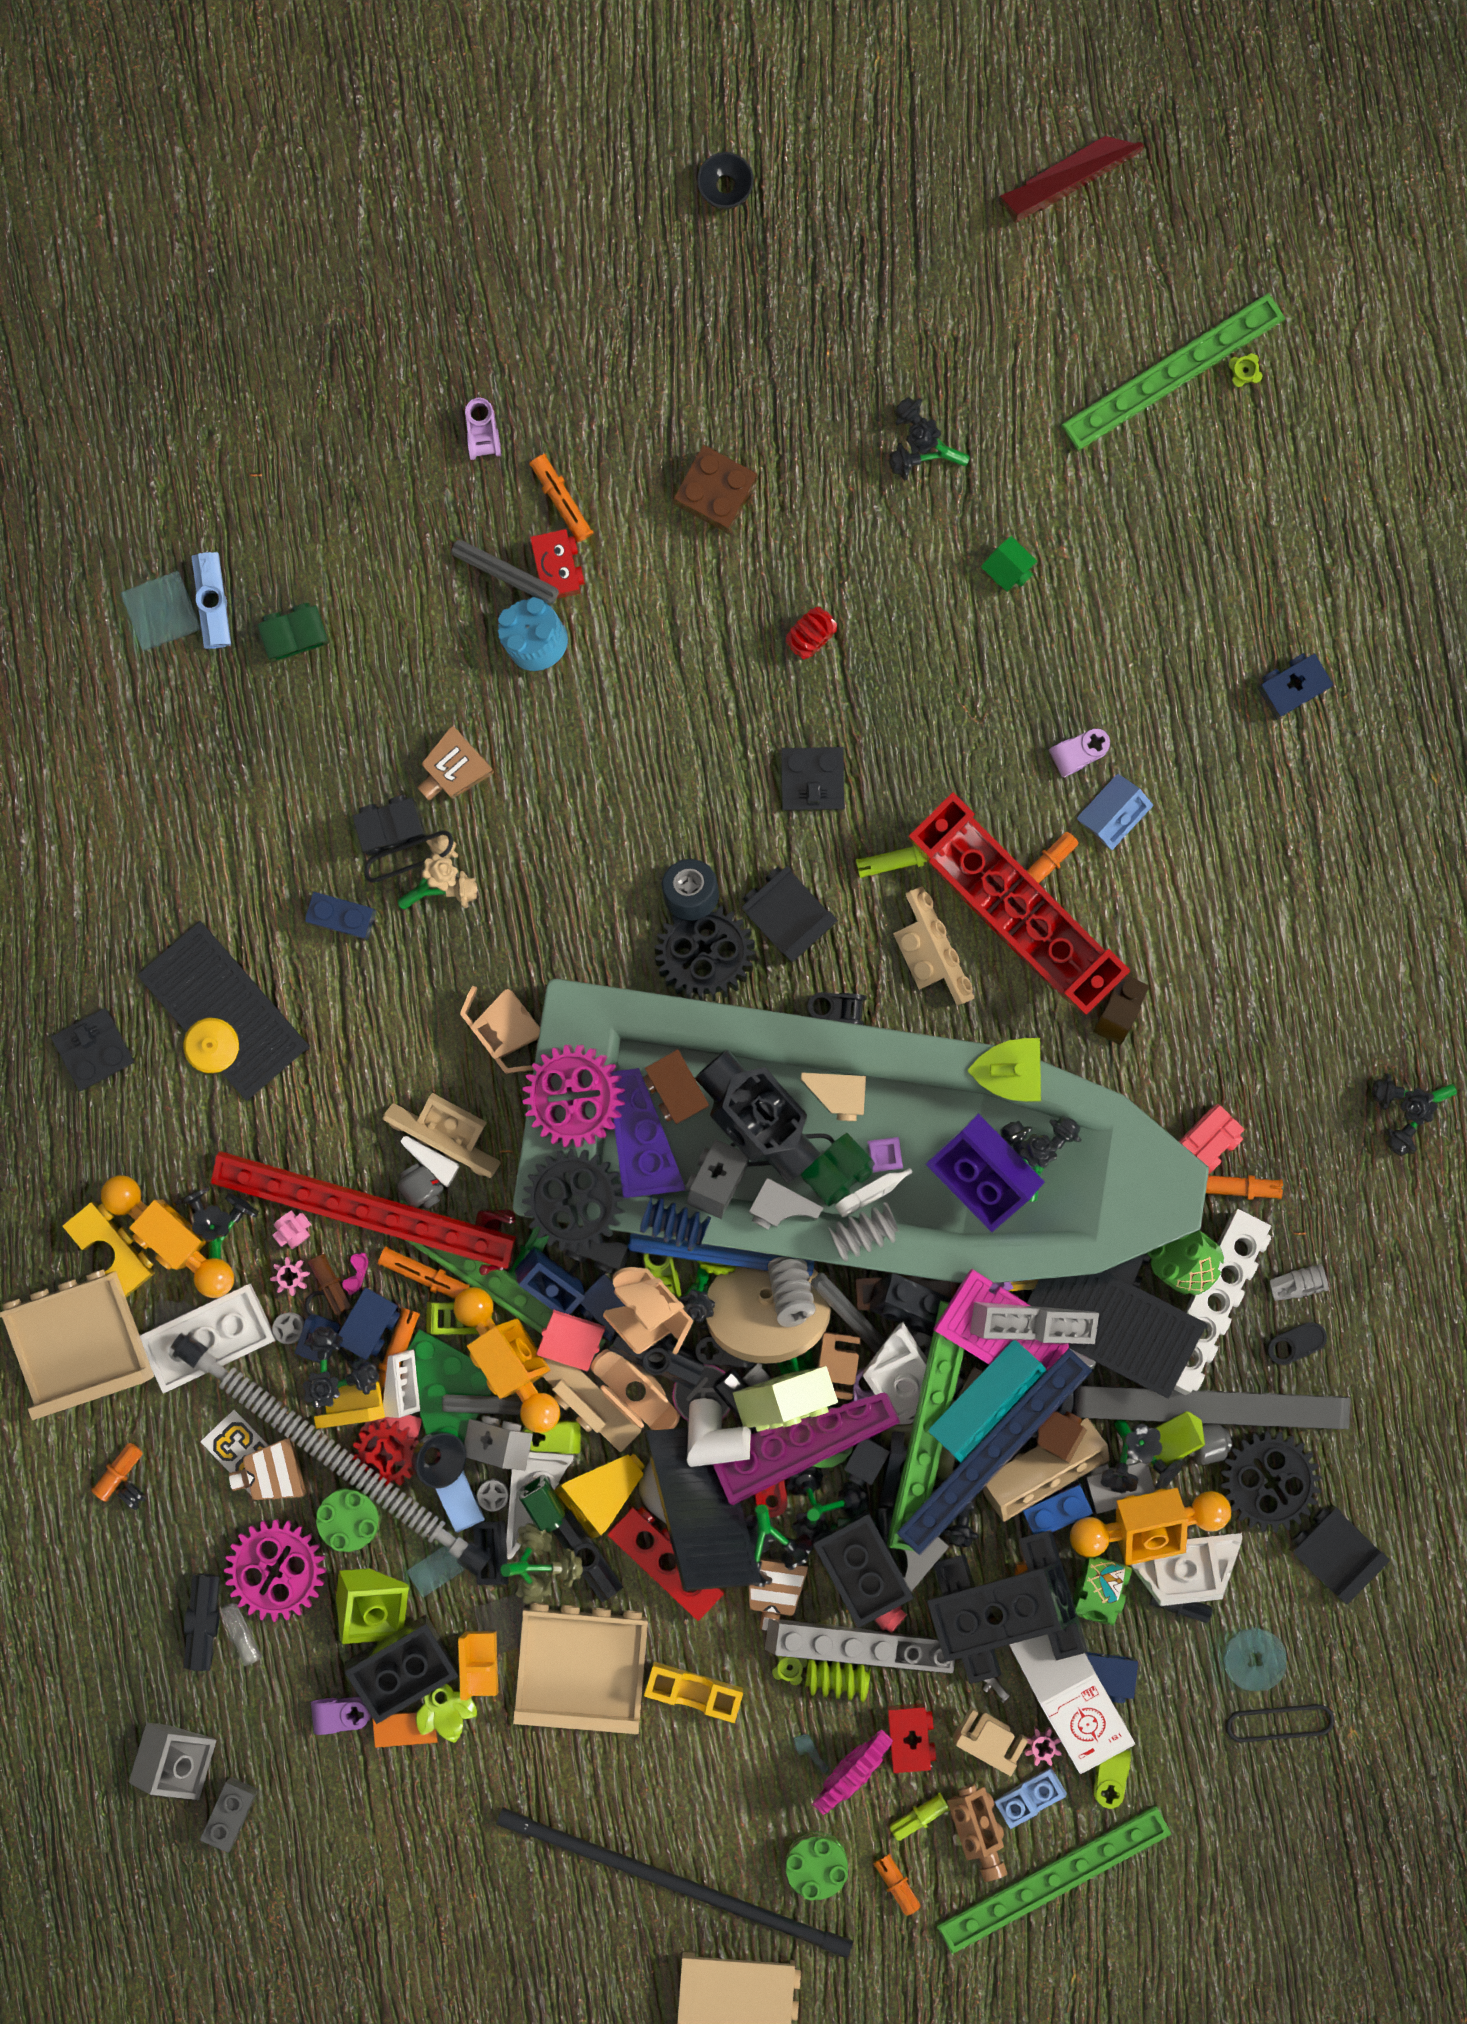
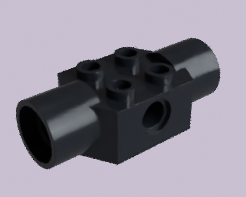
M726 1049L694 1078L714 1100L710 1113L711 1118L751 1163L767 1160L783 1179L789 1183L810 1166L821 1154L802 1133L807 1118L806 1112L766 1067L747 1071L736 1057Z

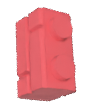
M1214 1104L1179 1142L1209 1167L1208 1174H1210L1222 1162L1218 1157L1226 1149L1231 1152L1241 1143L1243 1138L1240 1134L1245 1129L1222 1106Z

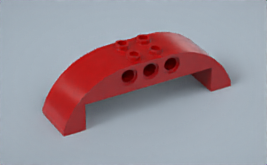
M952 792L908 836L909 839L953 891L1041 979L1073 1007L1087 1015L1131 970L1109 948L1104 950L973 818L975 813Z

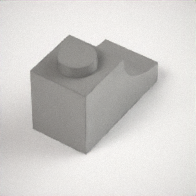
M767 1178L749 1213L754 1216L752 1222L769 1230L771 1225L777 1228L781 1221L794 1216H805L817 1220L823 1207Z
M939 1536L921 1555L914 1551L905 1550L906 1568L903 1576L911 1591L948 1549V1544Z

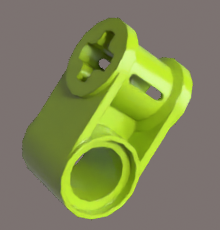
M644 1253L645 1268L655 1278H660L664 1285L671 1284L667 1288L673 1295H676L677 1298L682 1296L673 1257H667L661 1264H654L650 1261L649 1254Z
M558 1421L552 1430L540 1433L544 1434V1439H539L536 1445L531 1441L530 1450L535 1452L579 1454L581 1449V1425L577 1421ZM526 1427L522 1429V1431L533 1433Z
M1126 1749L1095 1766L1096 1774L1093 1794L1096 1801L1105 1808L1114 1809L1123 1802L1126 1780L1130 1769L1131 1750ZM1108 1785H1111V1788L1116 1792V1796H1110L1109 1801H1106L1101 1792L1102 1790H1107Z

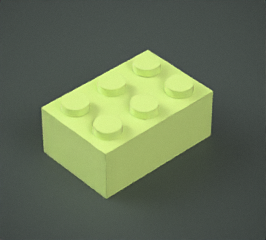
M827 1366L787 1373L733 1392L743 1426L748 1428L756 1427L757 1432L800 1423L803 1418L809 1416L816 1417L829 1412L827 1406L838 1403Z

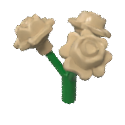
M441 835L427 840L426 842L432 852V858L424 861L425 869L422 872L423 877L419 885L398 899L399 906L406 910L424 896L446 894V897H456L458 901H461L464 908H468V902L477 898V884L475 879L468 878L464 871H460L459 877L455 881L458 870L452 866V861L449 858L458 857V853L454 851L457 843L453 842L451 851L442 858L439 854L446 850L449 843L448 837ZM429 887H437V889H428V888H429Z

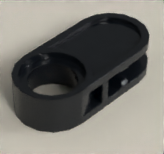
M1303 1323L1271 1338L1267 1344V1354L1277 1364H1290L1321 1350L1327 1342V1333L1323 1326L1318 1323ZM1279 1341L1288 1342L1291 1348L1289 1356L1284 1359H1280L1274 1354V1346Z

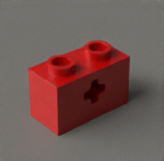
M924 1703L887 1706L889 1735L893 1740L890 1745L893 1773L931 1770L930 1762L936 1761L935 1742L929 1743L928 1730H934L932 1711H926ZM909 1731H915L916 1736H921L915 1740L914 1745H910L909 1741L904 1739L909 1736Z

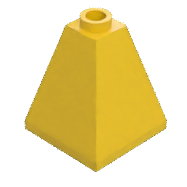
M635 1454L631 1456L625 1455L557 1486L554 1491L569 1510L571 1509L590 1537L595 1538L602 1535L608 1529L643 1476L642 1470L645 1467Z

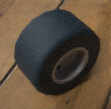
M695 859L680 860L671 865L664 873L661 885L665 905L676 917L685 920H696L710 914L716 907L719 899L716 875L711 867L703 861Z

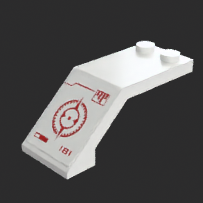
M1048 1634L1010 1644L1041 1707L1080 1774L1135 1745L1123 1719L1117 1712L1085 1653L1056 1661Z

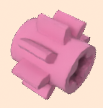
M291 1210L273 1224L277 1232L272 1236L280 1247L288 1244L293 1249L310 1236L306 1228L311 1223L303 1213L296 1216Z
M286 1257L285 1266L282 1267L274 1264L273 1267L278 1273L277 1276L270 1278V1281H278L280 1284L277 1290L278 1293L288 1288L290 1295L294 1296L296 1293L295 1287L307 1288V1285L302 1281L305 1276L310 1275V1272L302 1271L300 1268L303 1265L302 1260L294 1265L291 1264L290 1257ZM288 1268L293 1273L297 1272L298 1278L293 1280V1285H290L289 1280L283 1279V1274L288 1273Z
M1034 1727L1035 1735L1032 1738L1026 1737L1030 1748L1026 1749L1024 1753L1026 1756L1035 1755L1034 1764L1036 1766L1040 1763V1760H1046L1051 1766L1053 1755L1061 1756L1062 1754L1055 1746L1061 1740L1059 1737L1051 1738V1727H1048L1045 1733L1039 1732ZM1044 1739H1047L1050 1749H1043L1039 1753L1036 1743H1043Z

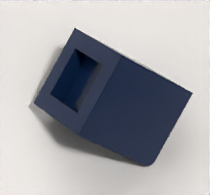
M312 1313L304 1323L294 1354L320 1363L318 1351H312L309 1346L305 1345L308 1334L313 1333L317 1327H331L334 1332L339 1333L341 1325L338 1322Z

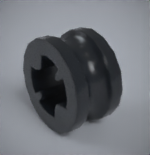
M126 1480L124 1482L125 1487L118 1489L116 1493L129 1507L137 1510L139 1508L138 1503L140 1501L145 1502L147 1497L135 1484Z

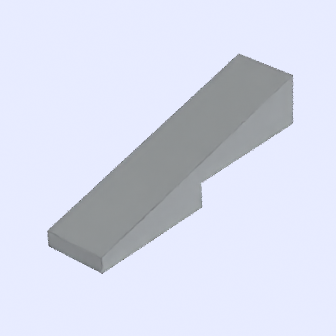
M974 1302L970 1333L986 1339L1038 1340L1043 1343L1095 1344L1099 1313L1084 1310Z

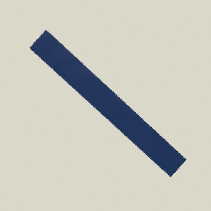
M1068 1348L896 1534L918 1555H921L1093 1370Z

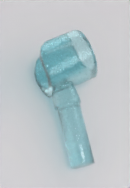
M808 1734L794 1738L799 1756L809 1752L810 1757L822 1773L829 1770L818 1755L813 1741Z

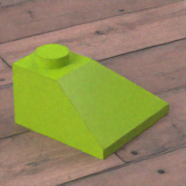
M370 1568L340 1570L336 1602L341 1643L381 1641L403 1628L409 1592L408 1584Z

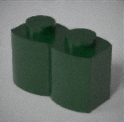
M303 603L292 608L293 612L281 616L280 612H276L262 617L263 622L257 625L270 662L279 661L329 644L316 605L310 606V603Z
M845 1133L824 1154L808 1166L800 1176L829 1207L849 1196V1189L856 1182L863 1183L872 1175V1168L875 1163L848 1133Z
M545 1475L537 1477L520 1488L519 1500L538 1531L545 1530L548 1533L562 1525L561 1519L565 1516L563 1511L565 1507Z

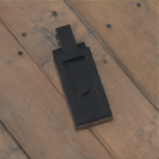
M892 1432L889 1445L890 1453L887 1456L883 1474L879 1507L895 1508L903 1468L900 1467L901 1464L904 1465L908 1450V1446H904V1432Z

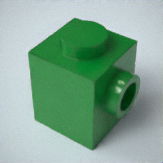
M1010 536L996 548L982 564L981 568L992 577L997 585L1008 592L1016 584L1021 588L1033 576V573L1029 570L1037 563V560Z

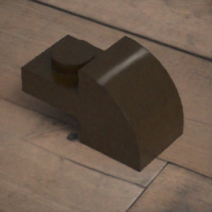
M1126 975L1113 988L1093 1032L1121 1046L1141 1009V1004L1149 989V985Z

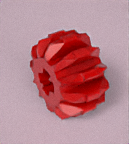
M820 606L815 607L804 614L791 628V631L786 636V643L796 655H799L802 659H807L818 652L832 638V635L837 630V623L827 611H824Z

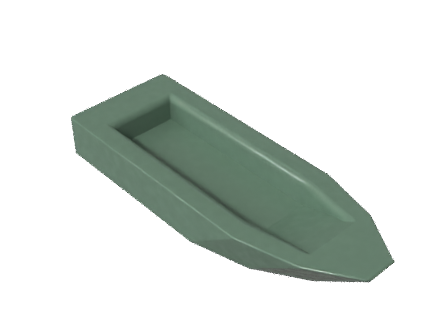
M552 979L546 986L535 1063L544 1065L541 1058L542 1054H548L553 1058V1048H559L563 1053L564 1045H571L574 1051L577 1045H584L585 1054L590 1048H595V1058L600 1055H606L607 1059L604 1065L615 1064L616 1067L613 1071L640 1068L642 1076L647 1075L645 1067L678 1049L695 1078L710 1062L728 1049L747 1071L766 1067L806 1112L807 1118L802 1131L803 1134H828L836 1141L842 1135L848 1133L868 1155L867 1141L899 1137L903 1168L873 1172L863 1183L856 1182L849 1189V1195L854 1194L859 1189L886 1174L900 1173L909 1168L912 1170V1173L903 1178L891 1192L858 1209L854 1213L842 1217L835 1207L836 1204L834 1203L828 1207L800 1176L801 1173L787 1183L772 1165L747 1167L722 1219L688 1205L689 1192L685 1190L629 1197L625 1201L618 1202L617 1207L625 1210V1213L615 1214L614 1217L621 1224L620 1226L610 1225L609 1228L611 1230L652 1236V1227H649L645 1233H641L640 1224L651 1196L652 1204H655L661 1197L664 1199V1209L674 1202L676 1203L677 1214L683 1207H687L688 1218L696 1211L700 1213L701 1223L707 1216L711 1217L701 1244L962 1283L968 1272L973 1269L993 1283L1098 1274L1199 1231L1201 1228L1209 1167L1126 1096L1041 1060V1101L1024 1102L1008 1100L993 1094L981 1086L967 1071L979 1056L996 1045L563 979ZM585 1070L581 1080L587 1087L591 1085L593 1077L590 1071ZM801 1073L866 1076L864 1115H857L856 1121L836 1120L837 1114H830L800 1081ZM555 1074L551 1079V1084L557 1091L562 1086V1079L558 1074ZM698 1082L697 1084L710 1106L677 1125L674 1120L666 1121L658 1106L663 1100L658 1092L651 1094L647 1087L686 1187L691 1174H698L701 1168L698 1165V1161L705 1148L711 1149L715 1139L728 1145L733 1141L711 1118L710 1113L714 1100ZM593 1090L548 1096L547 1100L554 1102L596 1097L600 1095V1091ZM589 1101L586 1104L585 1112L591 1119L596 1114V1106ZM529 1104L527 1112L532 1109V1106ZM561 1105L555 1110V1117L560 1122L566 1117V1111ZM978 1113L1000 1136V1129L1010 1122L1020 1121L1023 1127H1032L1033 1130L1027 1133L1025 1140H1028L1031 1134H1037L1038 1136L1047 1135L1051 1141L1055 1134L1049 1121L1051 1119L1058 1121L1063 1115L1073 1119L1080 1126L1078 1136L1082 1139L1081 1142H1065L1061 1149H1057L1055 1152L1057 1153V1159L1049 1162L1040 1174L1045 1183L1038 1190L1037 1201L1026 1202L993 1232L926 1165L932 1156ZM526 1116L513 1200V1210L517 1215L524 1216V1213L531 1209V1205L522 1203V1200L531 1198V1194L523 1190L524 1187L533 1186L534 1184L528 1178V1175H539L540 1173L535 1165L542 1164L545 1167L548 1166L545 1157L550 1155L557 1160V1151L563 1150L567 1158L569 1150L574 1148L577 1151L578 1157L583 1150H589L590 1160L595 1154L601 1155L599 1165L610 1162L611 1165L607 1172L609 1174L618 1172L619 1175L613 1181L614 1184H622L615 1128L608 1129L604 1127L606 1137L599 1138L595 1135V1144L589 1145L584 1139L583 1147L576 1148L573 1140L570 1147H563L562 1139L557 1144L551 1143L552 1134L547 1137H541L540 1134L544 1127L533 1128L532 1124L537 1118L535 1116ZM825 1138L808 1139L821 1153L819 1156L824 1154L832 1145ZM583 1171L578 1176V1184L583 1189L589 1188L592 1182L591 1176ZM565 1173V1180L568 1182L569 1187L571 1189L570 1175L569 1173ZM767 1178L823 1207L817 1220L805 1216H794L781 1221L777 1228L771 1225L769 1230L752 1222L754 1216L749 1211ZM552 1181L548 1186V1192L553 1198L559 1197L562 1191L561 1186L557 1181ZM622 1189L617 1191V1195L623 1196ZM572 1194V1198L568 1199L569 1205L576 1206V1203L580 1201L579 1195L574 1196ZM591 1202L587 1207V1214L593 1220L600 1216V1207L595 1202ZM887 1202L899 1232H895L896 1241L892 1243L884 1236V1246L881 1248L875 1241H872L871 1252L860 1246L859 1257H856L849 1250L848 1261L844 1262L837 1251L829 1228L835 1233L836 1222L839 1221L845 1228H848V1217L851 1216L857 1223H860L859 1213L864 1212L871 1218V1208L876 1207L882 1214L883 1203ZM561 1211L557 1216V1222L570 1223L569 1214ZM577 1211L578 1224L584 1226L583 1220ZM662 1231L657 1237L664 1238V1232Z

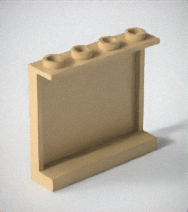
M104 1269L86 1275L87 1281L77 1284L76 1279L59 1284V1291L49 1294L48 1289H44L31 1294L30 1301L21 1303L20 1298L2 1304L3 1310L0 1311V1317L3 1318L34 1403L32 1407L28 1408L32 1420L145 1383L154 1377L116 1271L105 1274Z
M530 1603V1608L524 1607L513 1724L639 1734L648 1617H642V1612L625 1610L623 1615H612L611 1609L592 1608V1613L580 1612V1607L562 1605L561 1610L549 1609V1604Z
M683 1952L678 2024H791V2020H798L799 2001H793L794 1989H800L801 1970L795 1969V1960H790V1964L695 1957V1953Z

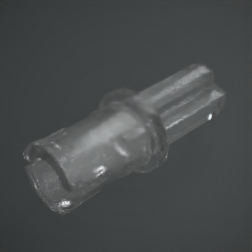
M236 1603L224 1606L220 1610V1614L231 1635L229 1641L234 1642L242 1658L243 1665L247 1666L261 1659L262 1654H260L251 1635L252 1628L247 1627Z

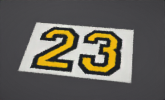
M235 1410L201 1441L230 1473L245 1469L244 1456L269 1446ZM250 1487L245 1488L251 1495Z

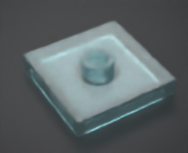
M179 571L121 592L143 651L201 630Z

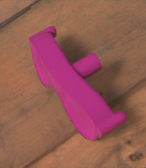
M356 1253L350 1258L357 1273L355 1276L349 1277L342 1282L343 1289L349 1295L358 1292L362 1286L369 1264L366 1253Z

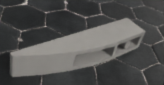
M771 1618L768 1620L765 1650L777 1656L953 1673L955 1660L945 1662L939 1639L894 1632L891 1634L886 1631Z

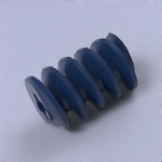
M651 1196L640 1224V1232L645 1233L649 1227H652V1237L656 1238L663 1231L664 1242L668 1243L673 1236H676V1246L680 1247L685 1241H688V1251L692 1252L697 1245L701 1246L711 1217L707 1216L701 1223L699 1212L696 1211L688 1218L687 1207H683L677 1214L676 1203L672 1202L664 1209V1199L660 1197L655 1204H652Z

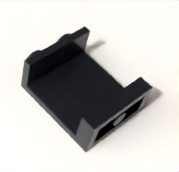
M787 865L783 870L779 866L776 867L765 878L769 883L760 891L756 887L753 888L742 899L746 903L742 906V910L792 964L834 926L838 920L830 911L828 912L791 872L792 869Z
M1331 1505L1329 1508L1324 1506L1313 1517L1315 1523L1307 1531L1304 1528L1301 1529L1292 1538L1291 1542L1293 1545L1289 1550L1342 1602L1348 1605L1390 1562V1559L1377 1549L1336 1506Z

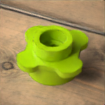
M1250 353L1248 356L1230 359L1228 366L1233 371L1232 383L1236 387H1242L1245 383L1249 382L1257 384L1261 381L1262 373L1259 372V358L1257 355ZM1243 368H1247L1248 372L1244 373Z
M778 1656L777 1667L772 1670L773 1677L777 1680L784 1679L790 1681L792 1685L800 1684L802 1681V1670L808 1663L807 1659ZM789 1664L793 1666L792 1670L787 1669Z

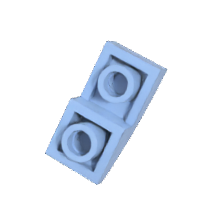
M464 1471L451 1485L445 1488H436L455 1532L458 1533L485 1520L476 1495L471 1490Z
M1049 1767L995 1800V1804L1009 1828L1012 1829L1036 1816L1040 1810L1065 1798L1067 1793L1052 1767Z

